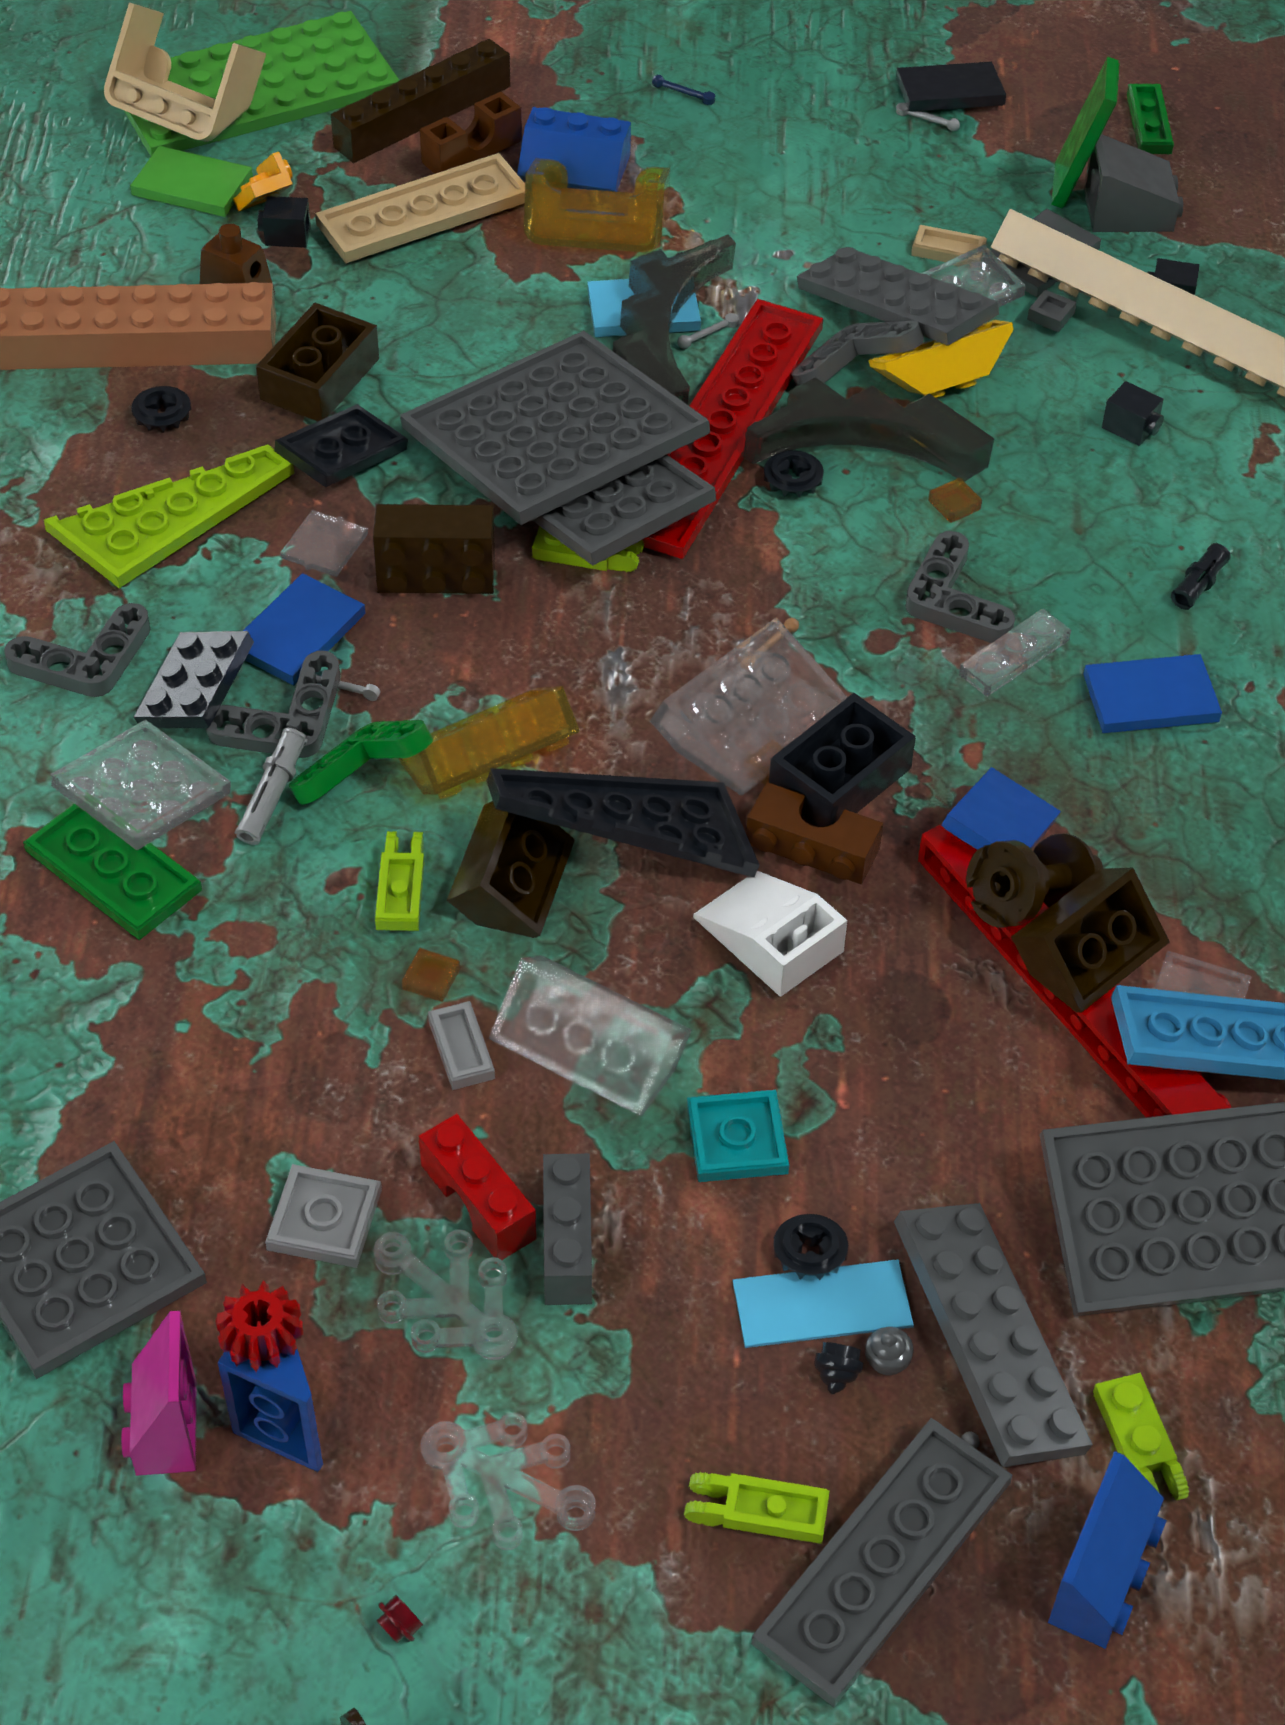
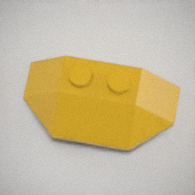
M1000 320L989 321L950 345L931 340L922 343L917 348L908 352L887 354L870 359L869 365L872 369L908 392L921 394L924 399L937 398L945 394L944 389L953 386L956 389L971 387L977 384L976 379L989 375L1014 330L1013 323Z

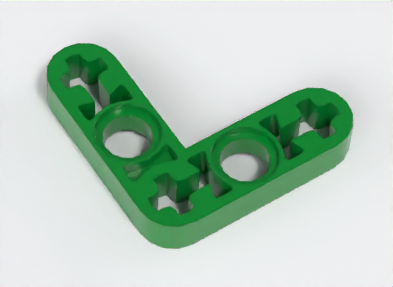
M423 720L377 721L370 723L354 732L293 779L289 784V788L300 805L311 803L330 791L368 760L411 757L426 749L433 742V737Z

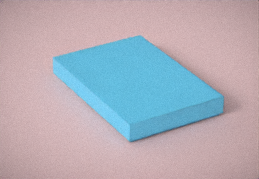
M692 275L587 281L595 337L701 331V319Z

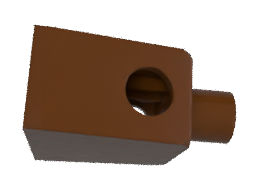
M230 223L221 226L219 233L203 246L200 260V284L272 283L264 250L260 245L242 238L238 225Z

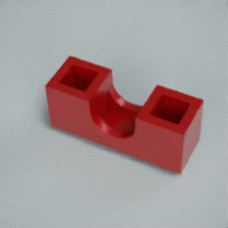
M457 1113L418 1136L421 1166L446 1197L455 1192L460 1196L470 1214L473 1232L498 1263L537 1239L536 1209Z

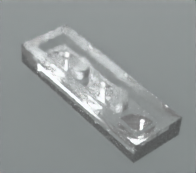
M1042 608L961 663L959 675L988 697L1068 642L1071 629Z

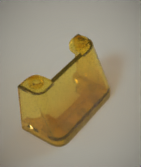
M535 158L526 172L525 234L533 243L540 245L650 252L659 245L662 238L671 168L647 167L642 170L636 179L635 193L568 188V173L562 163L553 159Z

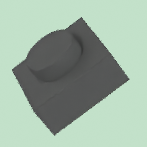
M1044 290L1029 308L1027 320L1060 332L1074 315L1077 302Z

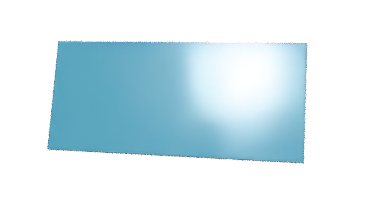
M899 1259L840 1266L837 1274L833 1272L825 1273L821 1280L815 1275H805L800 1280L796 1272L733 1279L732 1281L745 1348L872 1333L880 1328L889 1326L899 1329L914 1327Z

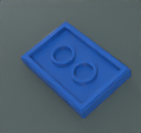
M302 573L243 630L248 631L254 641L245 661L294 686L298 682L305 658L315 651H329L365 615V604Z
M1201 654L1085 665L1083 675L1102 733L1220 722L1222 711Z
M991 767L947 814L941 826L977 850L984 845L1006 840H1016L1033 849L1054 824L1061 811Z

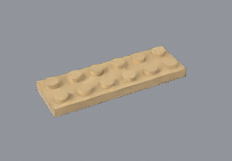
M497 153L315 213L316 225L343 261L349 263L530 202L531 190L501 154Z

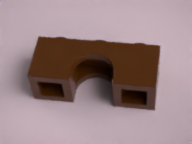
M500 91L474 104V118L465 131L448 117L421 128V163L436 174L494 155L521 142V107Z
M766 782L747 816L746 835L751 846L764 852H771L791 859L800 865L810 866L833 874L839 879L849 880L862 885L880 850L883 822L844 809L839 820L831 826L815 827L809 825L803 820L805 795Z

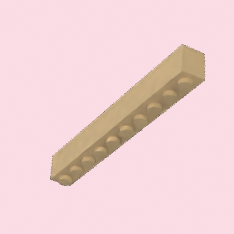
M1009 209L991 245V248L1000 254L997 260L1015 269L1019 263L1029 267L1030 269L1027 274L1044 283L1050 277L1060 283L1058 286L1059 290L1075 298L1079 292L1091 297L1088 303L1102 311L1107 312L1109 307H1112L1121 312L1120 319L1138 327L1140 322L1152 326L1150 333L1167 342L1173 336L1183 341L1182 349L1199 357L1204 351L1214 356L1215 358L1212 363L1232 372L1234 367L1240 368L1247 372L1244 377L1245 379L1261 387H1264L1266 382H1269L1279 387L1276 393L1285 398L1284 337Z

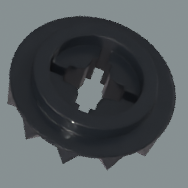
M157 386L144 390L135 397L131 408L137 425H145L148 431L161 428L163 432L169 426L179 428L180 421L189 420V411L192 410L188 395L184 391L171 386ZM160 404H163L164 408H166L163 413H158Z
M797 450L782 451L771 456L765 463L764 481L770 484L771 491L781 490L784 497L789 493H795L799 498L803 492L814 494L816 486L822 485L823 466L816 457L809 453ZM789 469H792V472L795 473V475L799 478H792V476L788 474Z
M802 1214L786 1220L776 1231L773 1242L774 1257L780 1260L783 1271L792 1270L796 1272L800 1280L805 1275H815L821 1280L825 1273L833 1272L837 1274L842 1262L847 1260L849 1247L848 1238L841 1226L830 1218L817 1214ZM805 1243L809 1247L816 1244L819 1245V1254L813 1251H808L805 1254L802 1253L803 1244Z

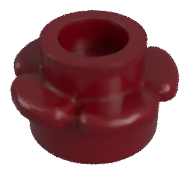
M397 1595L385 1605L380 1602L378 1606L383 1611V1614L377 1619V1622L396 1643L404 1637L411 1642L414 1641L413 1635L424 1625Z

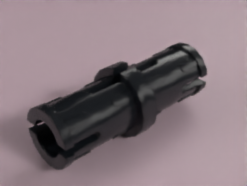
M1213 543L1198 562L1192 563L1185 572L1186 577L1171 593L1172 602L1177 607L1189 610L1203 591L1212 588L1216 582V575L1231 558L1228 549L1221 544Z

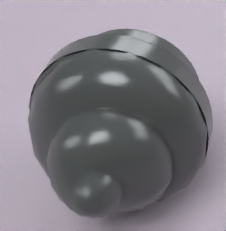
M891 1326L880 1328L874 1331L867 1339L865 1346L866 1359L873 1369L880 1374H898L910 1365L913 1358L914 1347L912 1340L906 1332L899 1328Z

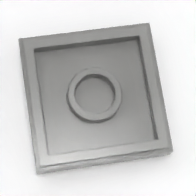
M292 1164L265 1241L267 1251L357 1268L382 1191L381 1181Z

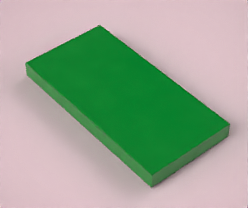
M1107 56L1055 162L1051 203L1053 206L1063 208L1066 205L1117 104L1120 65L1117 59Z
M87 794L23 842L25 851L138 940H141L202 891L199 879Z

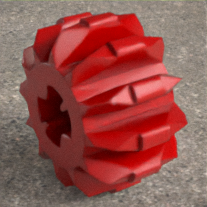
M264 1280L258 1287V1291L251 1292L248 1287L242 1284L239 1290L240 1298L225 1296V1301L223 1302L224 1312L217 1313L215 1322L217 1331H219V1346L224 1352H230L231 1360L236 1366L249 1359L251 1368L256 1372L261 1366L262 1361L269 1360L272 1365L278 1368L280 1363L279 1354L294 1356L297 1349L296 1340L302 1338L304 1333L303 1321L300 1320L302 1315L300 1305L296 1299L289 1300L288 1291L285 1290L284 1286L270 1293L269 1285Z

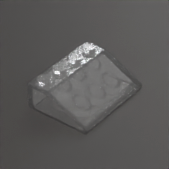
M776 617L663 700L650 722L676 752L743 796L770 775V762L775 754L848 697Z

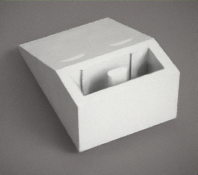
M757 871L755 877H746L698 910L693 916L696 921L780 997L844 952L847 920L818 894Z

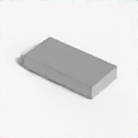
M467 1001L428 1011V1021L452 1090L495 1079V1069L471 1002Z

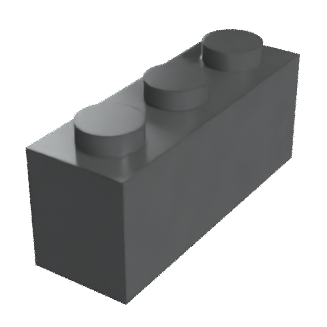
M590 1153L543 1154L545 1305L592 1304Z

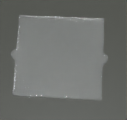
M312 510L282 549L280 556L282 559L305 566L306 570L315 569L337 577L368 535V528L344 521V518L341 516L335 518Z

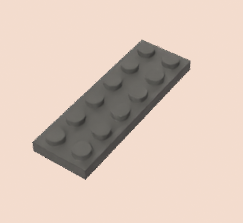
M852 247L838 249L834 255L822 262L811 265L810 269L797 276L798 288L885 322L917 321L924 337L945 345L952 344L999 315L998 301L984 297L980 293L959 288L952 283L937 280L927 274L912 271L902 265L887 262L877 256L862 253Z
M975 1203L900 1211L894 1220V1224L1001 1466L1007 1467L1085 1455L1093 1444L981 1204Z
M930 1418L752 1635L751 1645L831 1706L835 1707L1007 1489L1013 1475L936 1420Z

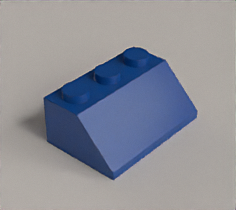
M533 107L524 128L517 175L523 182L616 196L631 155V122L616 118L590 116L583 113L557 111L551 108Z
M298 1349L295 1350L294 1356L280 1353L278 1368L272 1365L269 1360L262 1361L257 1372L251 1368L249 1359L236 1366L231 1360L230 1352H224L217 1363L233 1433L319 1472L323 1465L312 1394Z
M1116 1451L1113 1453L1061 1580L1048 1621L1049 1624L1105 1649L1112 1631L1123 1635L1133 1609L1132 1605L1124 1602L1129 1588L1140 1591L1150 1562L1141 1559L1146 1545L1156 1549L1167 1521L1158 1517L1164 1500L1163 1496L1121 1453Z

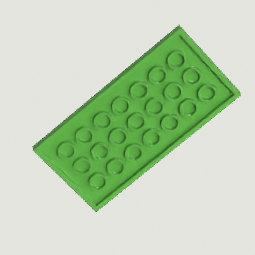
M352 11L337 12L332 16L307 20L290 27H280L263 34L249 35L240 40L218 43L209 48L194 52L188 51L181 55L170 57L171 71L168 81L216 99L233 43L267 53L250 107L211 141L196 140L129 112H124L148 153L152 156L158 146L184 151L343 108L400 80Z

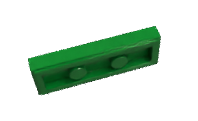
M1128 84L1127 98L1138 149L1150 154H1172L1174 143L1161 84Z

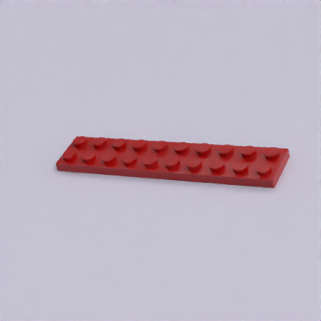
M761 299L756 300L690 404L692 409L709 420L710 434L695 440L692 444L685 445L666 454L715 487L716 501L642 539L644 547L684 559L793 379L791 373L804 361L822 331L823 318Z

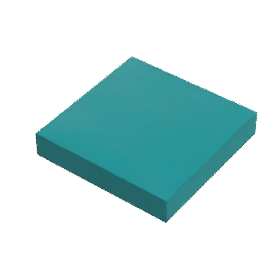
M776 1090L687 1097V1112L698 1182L789 1174V1160Z

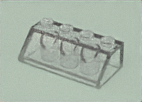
M539 955L520 959L488 1039L641 1116L646 1112L676 1070L692 1030Z

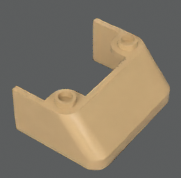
M129 2L104 85V95L107 102L114 107L190 138L204 142L213 140L250 107L267 53L233 43L217 97L213 99L168 81L171 71L170 56L165 50L154 46L164 13Z

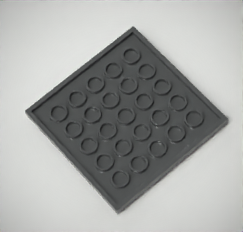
M581 331L400 415L403 429L520 525L533 521L559 506H564L590 491L597 490L621 476L628 475L634 470L654 460L661 459L664 455L685 445L692 444L695 440L710 434L708 419L585 331Z

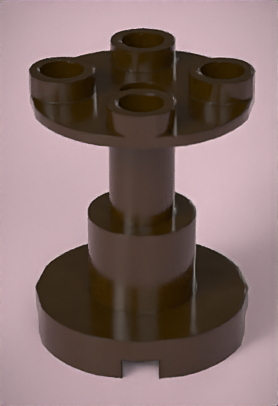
M1068 833L1050 835L1039 842L1033 851L1024 843L1016 840L996 841L990 845H984L975 852L967 869L966 882L967 888L973 887V895L976 901H971L974 911L983 921L997 928L1020 926L1038 914L1043 902L1048 908L1096 871L1103 869V864L1098 856L1092 854L1091 849L1084 841Z

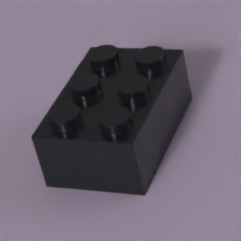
M853 693L771 758L769 783L805 795L803 816L817 827L831 826L839 820L844 809L858 813L911 769L916 736Z

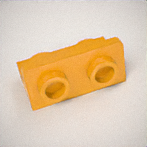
M279 151L272 153L257 166L256 171L258 175L250 178V182L240 187L242 192L233 198L238 212L266 202L267 196H279L293 184L291 181V167L286 159H282Z

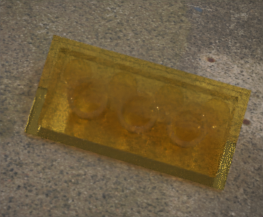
M563 686L533 688L431 732L433 742L426 749L411 757L398 759L423 794H438L439 799H443L461 792L462 787L460 784L473 778L475 783L486 781L490 768H498L510 763L511 767L520 766L533 760L534 756L532 753L545 747L547 752L568 745L570 743L568 737L580 732Z

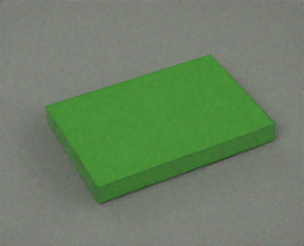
M158 146L131 183L130 188L133 196L226 217L235 204L233 198L242 192L240 187L250 182L249 179L253 177L252 167Z

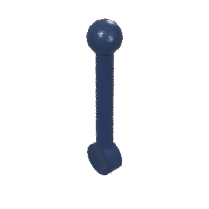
M655 75L652 79V84L656 88L663 86L702 99V102L706 105L715 103L716 96L713 92L702 93L666 81L661 75Z

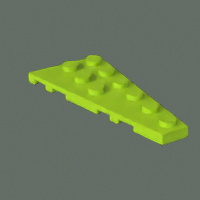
M267 444L226 458L225 465L207 471L202 466L190 470L189 477L174 482L169 477L115 495L112 503L94 509L89 504L77 508L76 515L61 520L58 519L57 515L44 519L45 529L115 586L121 588L293 475L294 467L292 463L277 454L274 448Z

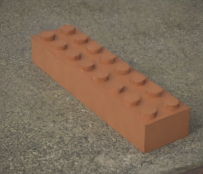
M273 283L0 288V370L258 364L275 346L276 308Z

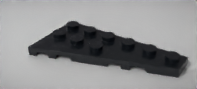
M490 768L486 782L497 810L750 877H755L760 866L724 782Z

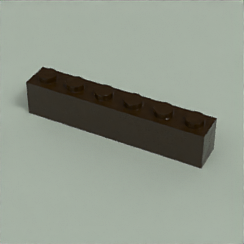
M489 38L331 113L333 147L352 163H355L419 132L421 128L442 118L450 117L487 97L511 87L510 53Z

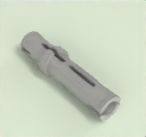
M284 728L272 756L266 758L263 764V776L256 787L243 818L234 832L241 841L251 845H258L260 843L267 823L276 808L287 782L292 781L296 774V762L308 741L302 732L293 728Z

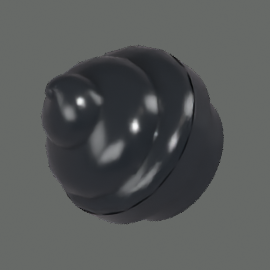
M823 1342L821 1353H816L814 1365L820 1372L821 1380L828 1386V1391L831 1394L844 1390L846 1384L855 1381L858 1374L862 1372L863 1362L859 1361L860 1349L838 1343Z

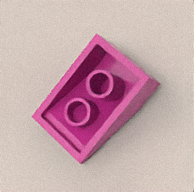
M170 1311L132 1363V1383L123 1384L124 1412L131 1413L130 1427L122 1428V1454L124 1458L131 1457L136 1476L196 1471L197 1381L180 1311Z

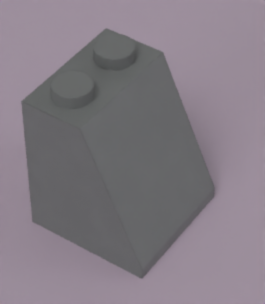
M1101 134L1089 158L1084 184L1092 232H1174L1176 219L1182 217L1183 198L1177 195L1178 177L1172 174L1170 162Z

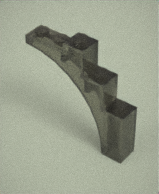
M729 234L707 241L705 244L685 252H679L669 258L659 249L630 261L628 286L635 295L622 301L620 327L627 335L613 341L612 351L687 405L690 386L677 367L670 347L669 331L679 310L693 293L711 279L733 269L736 243Z
M815 377L802 385L796 386L789 392L788 405L786 407L780 408L777 412L747 427L743 455L752 464H756L787 450L823 445H859L886 449L915 457L944 470L964 482L988 468L995 438L930 393L903 407L873 385L846 399Z

